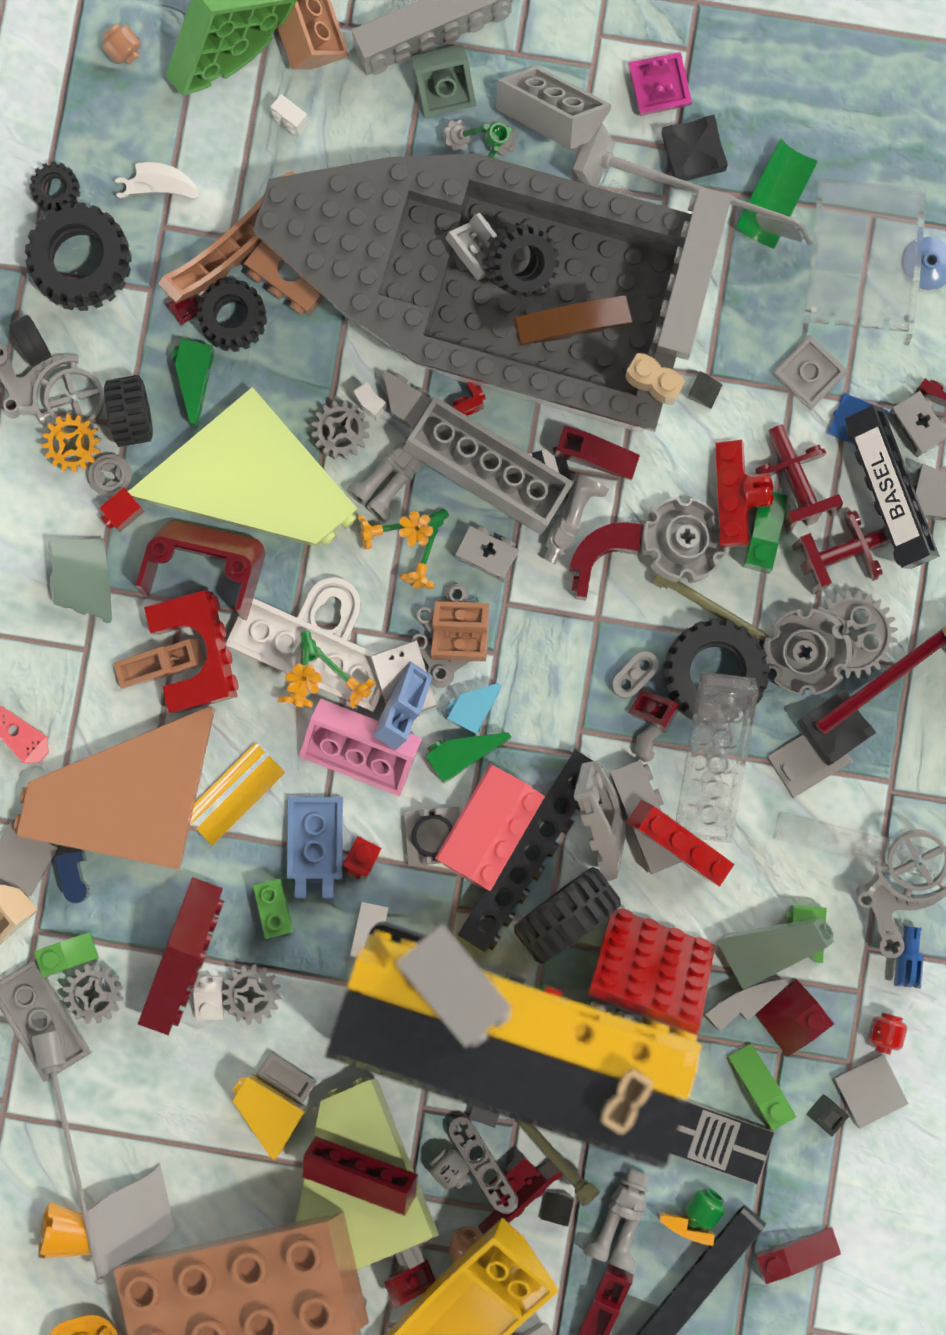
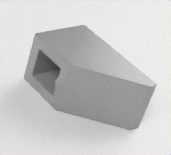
M386 371L384 381L392 418L414 430L432 401L429 398L430 394L418 386L414 389L406 384L408 380L399 373L394 372L392 375Z

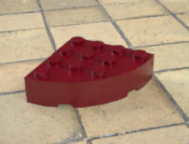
M192 877L137 1025L168 1036L173 1025L178 1027L184 1012L179 1010L180 1006L186 1008L191 995V991H188L187 988L191 990L194 988L199 975L198 970L202 968L207 954L206 950H208L213 937L208 932H214L219 919L214 914L220 915L225 901L220 899L222 887Z

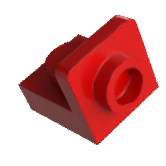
M467 382V389L471 398L468 399L465 396L453 402V408L467 417L483 410V400L486 399L481 386H475L472 382Z
M357 836L346 860L342 864L347 867L345 873L359 880L362 875L368 878L382 848Z

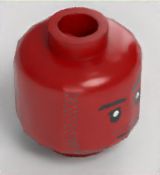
M883 1012L881 1016L873 1018L868 1040L876 1045L875 1051L891 1055L892 1050L898 1051L903 1048L908 1030L907 1025L902 1022L903 1018Z

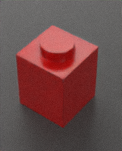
M124 487L99 508L104 513L100 517L110 530L116 527L119 532L145 512Z

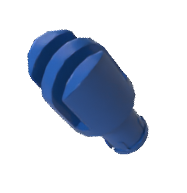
M904 926L903 941L905 946L903 953L896 957L894 986L900 987L903 985L908 988L912 986L918 989L921 988L924 956H921L922 953H919L922 928Z

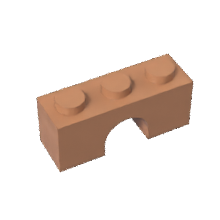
M261 241L244 263L248 271L246 275L257 284L261 281L269 287L267 289L268 292L275 298L280 300L283 297L290 302L289 307L301 316L304 313L310 317L324 297L302 277L291 282L283 280L279 276V272L285 261Z

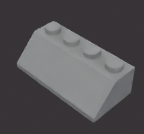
M538 66L498 80L496 109L506 114L507 117L523 123L527 128L534 129L543 134L544 137L560 143L567 149H575L582 144L590 142L611 110L610 103Z

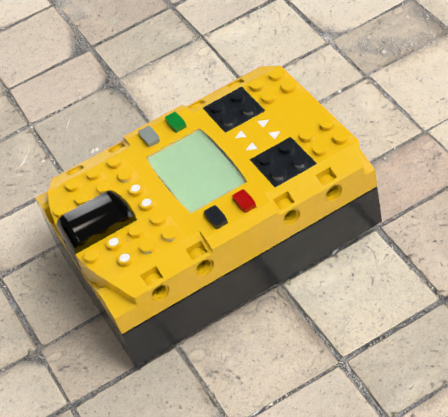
M385 921L377 922L372 926L364 948H361L347 987L350 989L346 990L325 1058L660 1169H664L667 1166L687 1104L681 1098L688 1100L697 1072L698 1056L702 1044L696 1041L697 1036L670 1025L668 1027L646 1017H643L640 1022L641 1017L618 1008L613 1013V1008L591 999L589 1004L562 996V991L556 990L557 988L543 983L540 984L539 988L526 984V980L522 979V976L506 972L504 977L481 969L512 1006V1009L509 1011L511 1017L499 1028L493 1024L485 1032L488 1034V1037L475 1048L472 1044L465 1047L396 964L398 960L428 935ZM632 1068L652 1081V1088L646 1101L637 1107L636 1117L631 1127L621 1134L601 1121V1115L605 1104L611 1097L616 1095L619 1080L625 1072Z

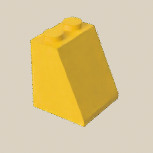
M250 1074L247 1078H240L232 1090V1093L236 1095L233 1103L269 1157L276 1160L306 1112L307 1107L299 1104L255 1075Z

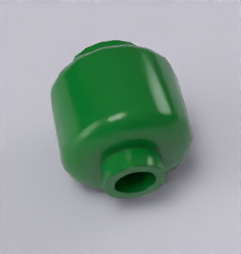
M710 1188L697 1190L684 1207V1212L688 1217V1224L697 1231L701 1229L712 1230L726 1211L723 1204L724 1199Z

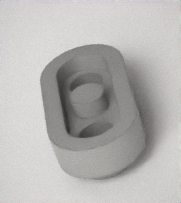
M648 651L636 654L614 677L612 682L614 693L624 699L636 695L656 674L659 667L657 657ZM640 662H648L649 669L646 671L641 670ZM624 680L629 681L631 684L630 689H622L621 682Z

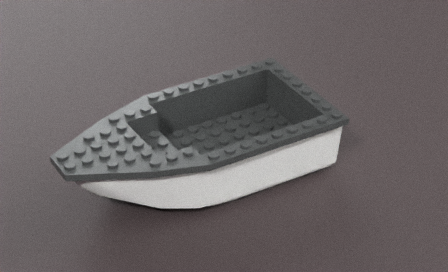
M480 154L387 157L270 178L268 180L253 229L254 234L344 316L392 347L409 362L465 383L472 382L475 386H481L482 388L639 433L645 429L654 432L656 430L663 403L656 400L649 391H642L633 387L626 380L625 376L636 354L648 355L655 359L661 368L673 370L676 357L656 352L658 344L653 343L657 326L663 327L665 317L660 316L664 300H670L672 291L667 290L671 273H677L679 264L674 263L677 248L684 247L686 238L681 237L685 220L690 222L692 214ZM477 213H481L494 232L499 228L505 230V225L509 223L513 225L515 223L527 224L545 232L548 238L554 241L555 245L553 248L558 249L559 253L555 257V260L559 261V267H554L553 271L557 274L555 279L552 277L549 279L551 284L548 288L541 287L542 292L538 295L532 292V297L514 296L494 285L488 276L476 280L445 237L450 231L469 223ZM527 245L519 248L512 257L511 268L513 274L522 272L529 264L530 250ZM626 295L632 319L629 325L604 328L594 333L574 335L570 339L519 345L513 320L515 317L571 304Z

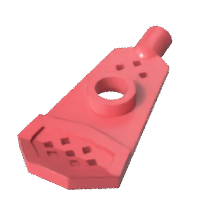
M0 706V738L22 763H40L49 753L47 736ZM15 725L18 727V733L15 736H11L9 728Z

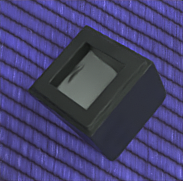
M699 371L687 398L712 409L723 384L706 373Z
M825 1094L807 1112V1116L831 1137L849 1117L843 1109Z
M546 1192L541 1220L568 1227L574 1198Z

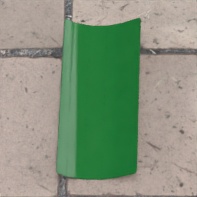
M780 138L748 203L791 217L818 161L797 152ZM745 209L737 224V228L749 238L774 249L781 236L765 232L757 222V212Z

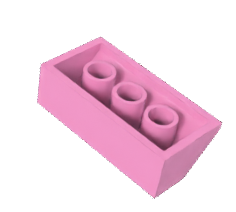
M320 699L310 719L299 757L400 796L422 738L409 733L407 741L394 750L373 736L379 721Z

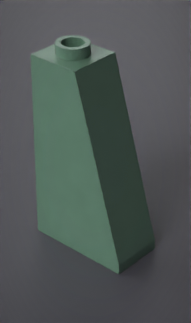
M819 917L728 933L720 938L717 943L744 990L829 947L834 940L831 927Z

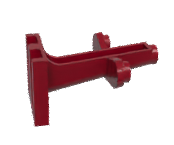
M783 424L769 429V438L780 464L772 467L770 463L764 464L756 468L755 471L756 474L767 473L769 476L784 471L799 509L788 513L783 523L786 533L792 532L796 523L801 520H805L807 526L817 523L821 514L829 510L832 517L837 515L843 506L840 494L818 502L801 464L825 456L827 454L825 449H822L820 445H815L805 450L806 454L797 457Z
M847 510L844 511V518L854 539L819 552L811 533L801 536L792 545L793 550L802 549L806 558L800 565L804 575L812 572L817 585L811 589L812 595L822 592L832 584L826 568L859 555L862 556L870 579L872 581L878 580L879 576L883 574L882 568L877 560H873L870 551L891 543L885 536L883 528L863 535L859 527L861 525L859 514L856 510L852 512Z

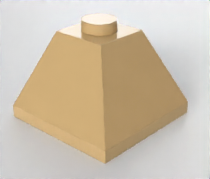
M1 884L0 945L22 927L38 910L21 889Z

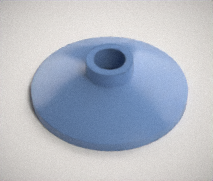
M924 237L914 241L907 248L903 256V270L907 279L913 285L925 290H934L946 285V242L935 237ZM933 257L936 263L934 265L928 264L927 258Z

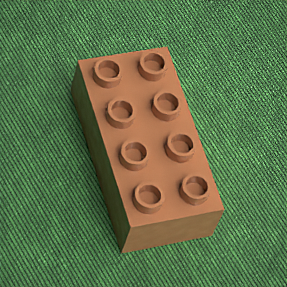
M344 1212L134 1258L113 1269L128 1335H355L369 1323Z

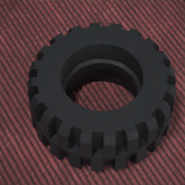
M77 202L76 207H71L69 203L62 204V210L56 212L54 208L47 211L49 217L45 220L40 217L35 222L37 229L30 230L28 235L30 243L25 244L26 266L40 292L47 296L52 303L56 305L61 304L64 309L68 310L78 307L80 311H88V306L94 305L97 309L103 306L102 301L108 298L109 301H112L116 297L115 291L117 289L122 291L126 285L124 279L130 275L131 268L129 263L132 262L129 243L120 225L115 222L108 212L103 213L101 208L94 205L88 208L85 203ZM79 235H86L97 239L103 249V259L99 267L92 274L80 279H69L63 277L56 270L54 258L63 242Z
M710 619L706 622L700 621L695 623L692 627L685 629L675 639L666 654V660L663 664L664 687L667 688L669 693V699L679 704V711L682 714L685 713L691 720L704 722L706 725H723L745 716L759 703L768 685L769 664L766 662L767 654L765 649L760 647V641L756 636L748 633L749 629L743 625L741 627L735 625L734 621ZM706 648H724L730 651L739 661L741 667L740 682L737 688L727 696L719 698L706 696L696 689L691 680V663L694 657Z
M591 867L514 925V933L534 960L544 964L610 916L621 906V899L600 870Z

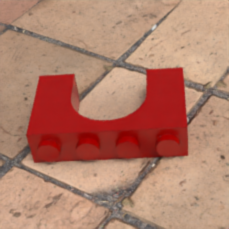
M203 590L144 607L150 634L161 635L191 627L200 633L207 647L205 665L196 676L162 686L168 713H181L238 697L236 691L239 689L238 680L232 674L230 665L232 664V655L230 650L226 648L224 640L226 629L223 622L220 621L218 614L220 603L213 592Z

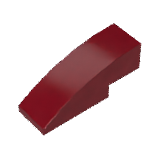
M608 1263L577 1335H610L620 1314L621 1306L632 1285L634 1274Z

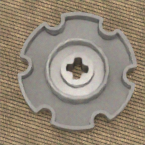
M674 497L661 502L649 513L652 522L646 521L643 524L640 544L643 555H650L653 558V563L650 567L658 575L675 583L682 577H685L688 583H695L705 579L718 568L719 565L716 559H721L725 555L727 548H722L720 545L719 525L714 521L717 513L711 507L694 498H690L684 504L680 501L679 497Z
M798 609L780 617L772 625L776 631L773 638L767 637L764 642V649L767 654L766 662L769 664V669H775L777 672L774 681L784 690L796 695H804L807 688H810L814 695H818L837 686L843 680V676L840 674L841 667H849L852 660L849 635L842 636L839 634L841 622L833 615L819 609H811L808 616H805L803 611ZM804 646L812 648L813 651L809 653L811 658L803 656L802 653L805 652Z

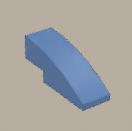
M412 662L408 664L383 710L375 729L374 737L394 750L407 741L414 720L421 714L433 678L432 675Z

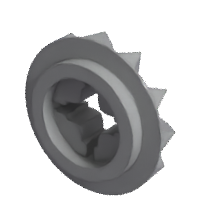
M106 454L100 456L92 463L88 477L92 488L98 494L109 498L113 497L123 487L126 490L129 489L132 473L125 459L118 455ZM113 469H116L115 476L119 483L113 480L106 483V476L101 470L112 472Z

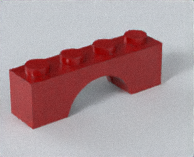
M640 800L626 821L627 824L679 858L694 872L719 887L735 865L661 810L643 800Z

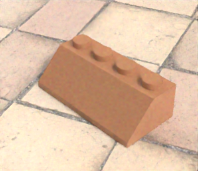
M297 0L284 25H278L279 34L292 69L311 70L350 56L331 0Z

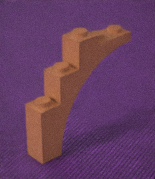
M291 171L281 176L293 175L295 173ZM263 196L216 242L191 261L162 277L158 284L170 298L177 303L195 294L201 296L204 291L208 293L210 285L213 283L215 286L220 285L219 281L223 280L232 268L245 263L262 241L254 234L253 229Z

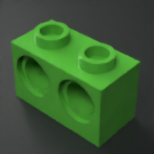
M282 879L253 885L265 939L294 933Z

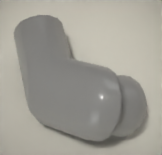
M654 725L649 726L636 738L635 752L637 757L643 762H649L654 758V752L652 751L653 740L663 733Z

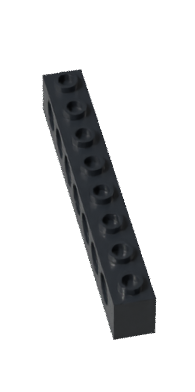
M575 749L537 809L491 891L485 890L457 934L458 936L483 952H486L488 948L492 951L501 939V936L497 935L502 925L505 927L509 926L516 913L512 912L517 902L523 904L531 891L526 887L532 879L537 881L545 869L541 865L546 856L552 858L560 846L556 840L561 832L565 835L569 832L575 822L570 819L575 810L577 809L581 812L579 803L574 798L575 791L569 787L568 782L571 777L579 776L582 763L592 762L593 760ZM556 800H566L569 803V811L565 814L557 813L554 809ZM543 822H550L554 825L555 832L551 837H544L540 834L539 826ZM528 845H536L539 848L540 856L538 859L529 860L526 858L524 851ZM514 868H521L525 872V880L520 884H516L510 879V872ZM499 891H506L510 894L511 902L508 906L500 907L496 904L495 895ZM485 914H491L496 919V925L491 930H485L480 925V919Z

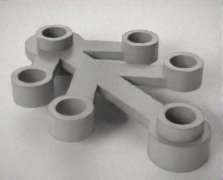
M460 584L450 586L446 593L447 601L467 602L468 592L466 588ZM455 590L462 592V597L458 600L452 597V593ZM423 607L417 612V619L421 624L425 625L433 637V612L431 609ZM423 611L430 613V618L426 621L420 618V614ZM423 634L414 635L412 641L419 637L425 640V644L419 647L429 666L427 673L433 676L431 684L437 688L449 686L454 679V672L470 662L432 660L431 650L427 646V637ZM443 669L446 672L445 678L438 679L435 675L436 671Z

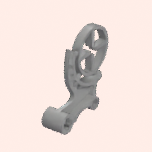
M0 343V382L9 395V398H6L3 402V408L9 418L15 419L20 415H37L43 426L47 424L45 419L50 416L56 421L58 416L52 411V408L69 404L71 400L70 397H64L49 402V394L53 385L64 376L70 395H75V389L70 377L73 374L87 377L97 387L78 394L80 400L100 395L98 408L91 417L84 420L78 401L73 403L76 415L81 414L82 422L84 423L89 419L94 422L99 417L104 406V393L100 382L94 375L86 370L77 368L79 355L51 357L34 366L26 376L17 377L14 374L8 351ZM70 364L69 369L58 372L50 381L44 379L54 369ZM40 385L46 387L44 401L47 411L42 414L39 411L37 401ZM10 406H16L14 410H8ZM74 425L64 426L68 428H78V426Z
M910 830L898 836L889 848L888 863L880 865L879 860L875 861L878 874L868 884L859 885L856 890L859 905L864 908L872 907L879 933L880 951L888 958L899 957L903 953L905 946L902 933L892 919L893 912L896 910L923 909L936 904L946 896V883L943 881L946 876V845L936 834L926 830ZM912 837H926L939 844V846L922 854L923 861H927L944 852L943 868L934 879L931 878L924 863H919V869L926 879V883H910L898 876L915 867L913 859L895 868L892 865L893 854L903 841H905L912 856L918 858V852L910 839ZM889 870L893 879L904 887L905 891H900L890 884L885 878L883 871ZM936 885L940 887L939 889L927 894H911L912 890H928L935 887ZM891 939L893 942L896 943L894 945H891L889 942H887V940Z

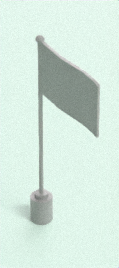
M53 1031L31 1038L38 1070H44L45 1074L51 1073L97 1278L94 1282L100 1285L105 1281L104 1276L127 1259L162 1242L175 1230L160 1164L144 1178L111 1193L87 1211L56 1073L62 1070L61 1065L66 1064L59 1031Z

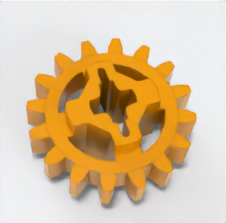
M71 413L66 414L65 421L58 416L56 418L57 425L53 423L47 425L51 432L43 433V437L48 439V442L43 443L42 448H49V452L45 457L54 458L53 467L59 463L62 464L61 469L63 472L66 471L68 466H71L73 473L77 472L78 465L84 470L87 469L86 461L94 463L96 459L92 454H99L101 449L95 447V444L102 441L101 438H95L94 436L99 429H91L89 427L92 422L90 419L85 423L82 422L81 414L74 420ZM67 425L78 426L75 431H67L62 427ZM79 434L75 442L78 448L72 447L65 452L69 443L67 439H71ZM85 434L89 438V449L84 444ZM54 438L59 441L60 450L58 452L55 449ZM68 455H77L81 459L72 461L67 460L66 457Z

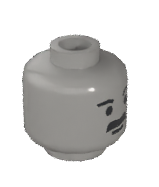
M446 1148L442 1149L429 1163L432 1166L430 1169L431 1176L446 1190L452 1189L454 1186L460 1189L470 1179L467 1175L470 1168L463 1156L455 1148L449 1150Z

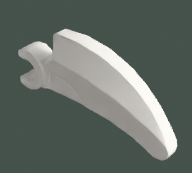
M136 163L137 174L133 179L127 180L123 177L115 179L116 184L126 185L125 192L116 193L119 199H126L130 195L149 193L175 194L190 199H197L199 197L196 186L188 176L180 170L163 163Z

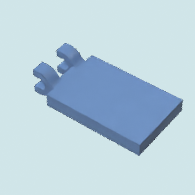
M288 797L287 880H295L296 900H307V884H322L323 900H334V880H342L343 797Z

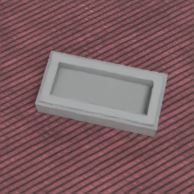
M272 1051L256 1074L301 1105L317 1083L315 1079Z

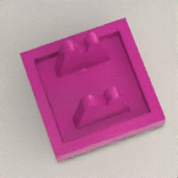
M681 52L629 62L628 67L639 116L692 105Z

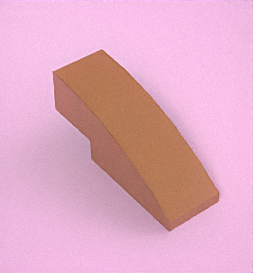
M187 639L114 662L120 689L151 682L205 665L198 639Z

